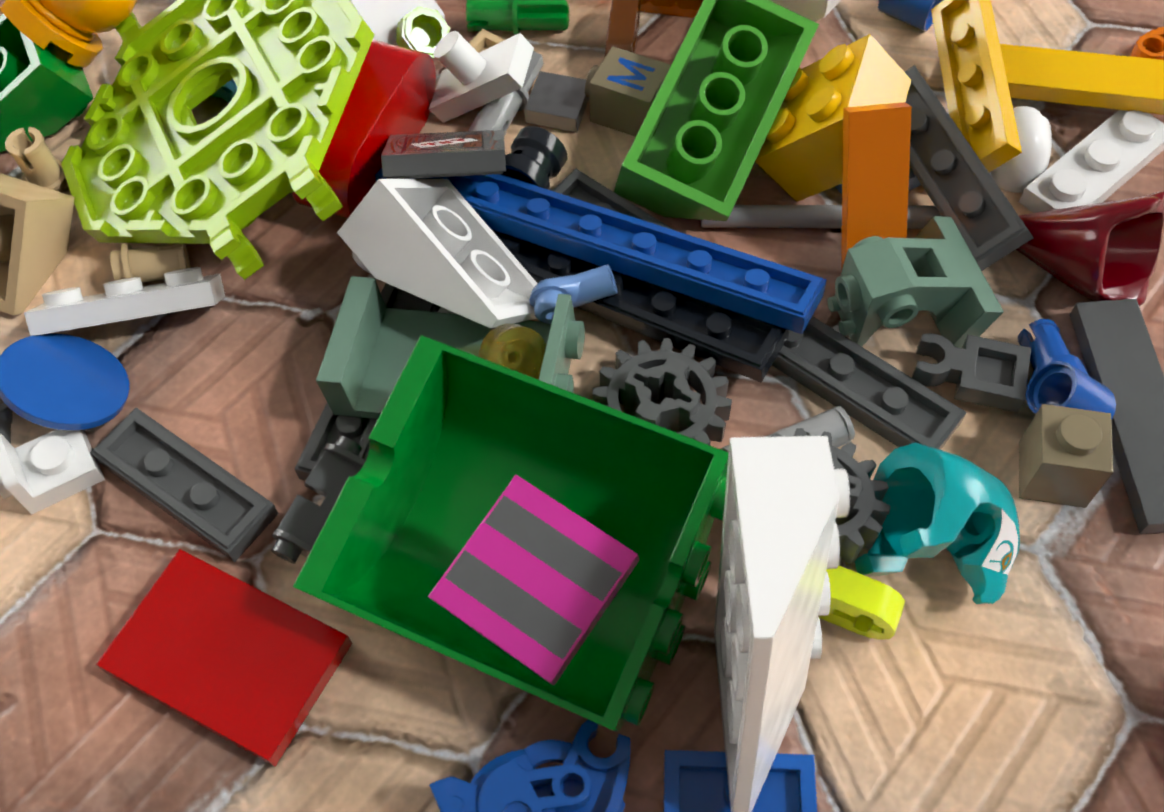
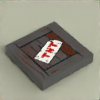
M504 130L390 135L381 155L383 177H387V179L503 174V171H506Z

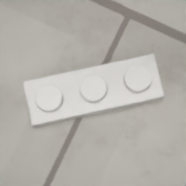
M1118 110L1027 185L1019 203L1033 213L1103 203L1164 150V123L1150 113L1137 110Z
M193 267L165 273L166 283L143 286L141 277L107 282L103 284L105 293L82 297L80 287L51 291L42 294L43 304L24 312L30 336H37L214 306L225 297L221 275L202 276L201 267Z

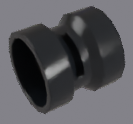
M527 126L520 130L511 144V153L505 155L506 171H503L501 175L549 189V179L557 177L568 160L567 151L563 143L548 130L537 126Z

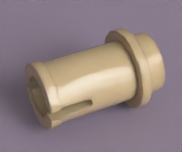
M29 127L28 133L34 142L32 144L24 128L13 131L5 141V148L13 156L24 173L22 176L23 180L63 193L68 183L61 166L62 161L53 157L41 132L36 128Z
M129 243L121 245V250L110 252L111 269L115 281L133 277H141L142 283L165 280L164 274L167 272L191 268L186 244L182 243L133 249Z

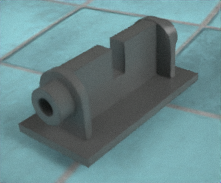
M339 436L335 444H326L322 455L305 481V487L321 494L325 499L319 506L297 495L280 525L272 534V537L277 541L271 552L293 564L296 563L300 554L306 558L308 557L348 477L355 476L366 461L358 456L362 450L358 443L345 436Z

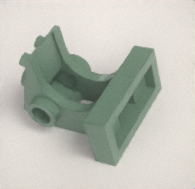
M933 216L915 238L888 237L883 239L879 236H872L856 243L852 248L848 249L841 275L836 278L835 295L827 299L829 310L831 312L837 311L842 320L839 322L840 333L844 336L849 335L850 339L861 347L882 325L886 328L902 326L915 318L919 311L925 310L930 312L941 335L951 341L954 347L962 348L967 335L980 337L1004 312L952 217Z

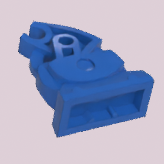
M587 720L577 731L572 744L562 740L540 741L525 749L511 751L496 757L483 766L470 783L451 776L431 783L429 786L440 812H624L626 804L623 796L630 765V738L619 733L614 754L607 758H599L593 755L588 747L590 741L598 733L599 724ZM548 762H557L563 764L559 766L535 769L539 765Z

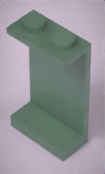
M351 276L316 382L334 415L378 419L419 337L423 335L573 393V376L568 375L571 359H581L585 340V326L583 321H575L572 298L569 294H558L551 324L528 320L488 328L458 314L386 308L375 278Z

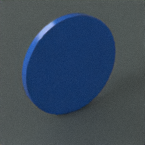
M55 333L33 335L14 342L0 355V398L17 415L37 425L57 430L90 429L103 425L115 418L126 404L130 384L125 368L112 353L87 339Z

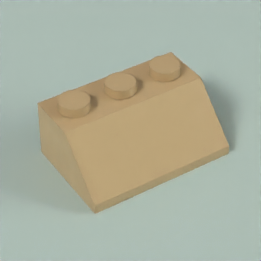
M0 173V311L15 316L25 311L68 253L75 197Z

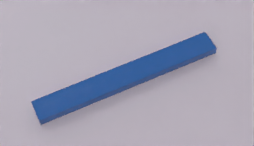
M382 168L375 174L376 181L378 179H387V177H383ZM501 174L408 178L448 179L490 229L599 266L608 264L611 270L799 334L804 332L824 296L827 280Z

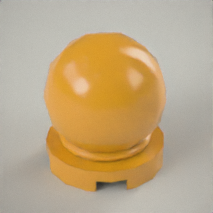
M6 0L0 7V10L19 31L36 45L45 49L52 42L61 49L71 53L67 58V63L86 68L103 49L102 41L97 33L111 31L131 16L137 0Z

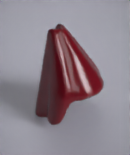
M1164 191L1125 200L1019 215L1033 236V239L1016 250L1062 283L1095 301L1137 299L1139 306L1146 301L1150 278L1156 269L1163 238Z

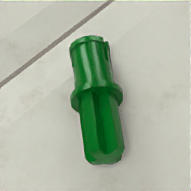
M467 0L466 21H470L467 23L468 32L481 31L482 29L486 31H513L515 36L520 33V30L564 31L569 26L570 11L566 0Z

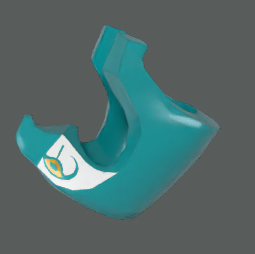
M912 443L895 448L879 464L873 479L887 482L889 488L882 501L890 505V512L882 525L883 528L873 547L868 550V553L858 557L854 562L857 573L873 577L903 572L909 558H934L946 549L953 557L962 577L971 586L974 593L973 602L975 604L995 603L1005 592L1008 574L1019 553L1020 546L1019 518L1010 491L1001 480L958 455L920 443Z

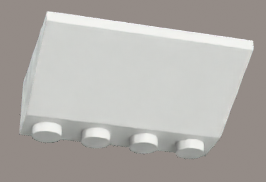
M827 436L730 437L714 636L731 812H752L804 692L810 659L821 658L822 630L819 616L829 615L831 602L830 583L826 569H837L840 556L839 533L835 518L847 517L850 503L847 472L845 469H834Z

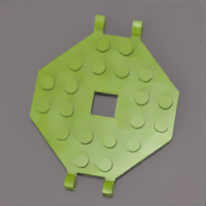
M177 0L143 27L139 24L133 12L131 16L115 27L123 41L114 58L121 65V68L112 86L110 84H101L84 118L91 125V128L81 148L79 146H70L61 163L71 195L75 197L74 204L85 232L100 243L210 244L213 253L221 260L227 256L234 265L237 274L245 280L262 268L264 264L258 252L242 233L241 229L251 225L259 215L287 194L295 192L301 199L306 197L316 215L322 221H325L343 207L332 188L321 176L319 169L374 38V33L351 0ZM233 79L237 86V91L230 103L217 116L198 125L191 110Z

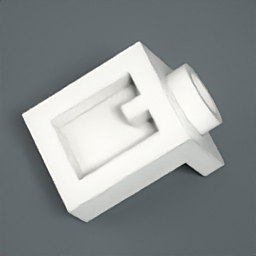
M55 429L16 448L0 433V496L4 499L14 496L31 514H34L104 481L105 478L100 466L90 453L93 449L85 431Z

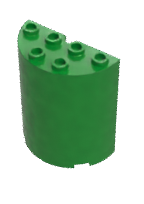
M421 335L369 436L370 448L363 467L355 476L348 477L293 587L613 731H618L626 721L638 726L645 714L655 687V683L649 681L658 661L671 665L681 643L686 627L681 624L684 614L680 612L686 597L697 601L707 580L712 562L708 561L711 546L707 545L706 542L714 518L723 521L729 453ZM515 475H518L637 553L640 559L555 686L428 597Z

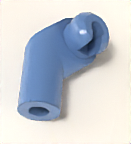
M607 264L575 275L541 280L532 289L529 301L530 305L534 307L535 317L541 322L551 324L558 294L571 295L573 308L615 295L618 291L612 270Z

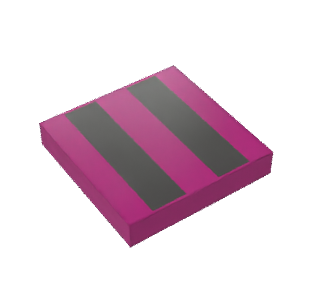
M515 475L428 597L555 686L640 559L637 553L518 475Z

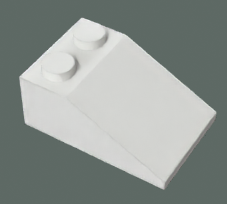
M378 179L337 232L352 250L355 262L363 270L372 274L374 278L488 328L537 319L534 307L530 305L529 299L532 289L538 283L448 179Z

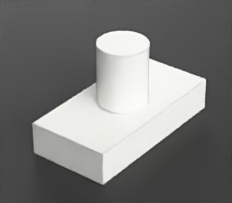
M457 31L449 32L438 42L434 49V56L446 69L441 72L429 110L440 121L445 123L521 89L534 47L519 33L478 53Z

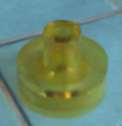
M513 323L502 324L492 329L486 335L480 346L479 357L539 380L546 343L542 336L533 329Z

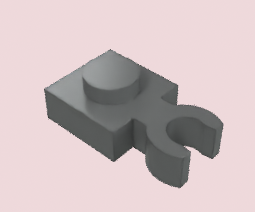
M932 333L922 334L916 354L932 357L938 363L930 364L918 361L912 374L914 380L928 387L938 386L944 382L955 383L954 399L1016 413L1019 412L1026 397L1031 354L1030 347L967 335L962 348L954 347L951 341L941 335Z

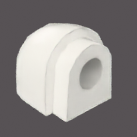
M1028 106L1013 108L1022 153L991 171L992 178L998 187L1014 193H1022L1027 185L1047 170L1051 155V125L1048 119L1041 115L1040 111Z

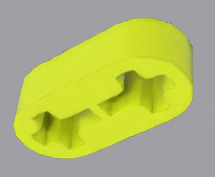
M838 565L837 569H826L830 583V612L828 616H819V618L865 637L880 640L892 638L895 635L905 606V600L902 595L880 581Z

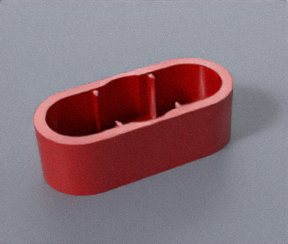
M372 40L319 169L321 176L332 188L343 206L334 215L348 219L376 183L375 174L382 168L381 155L390 135L420 134L430 114L429 107L436 88L435 64L429 54ZM292 192L293 198L298 204L312 208L306 197L301 199L295 192Z

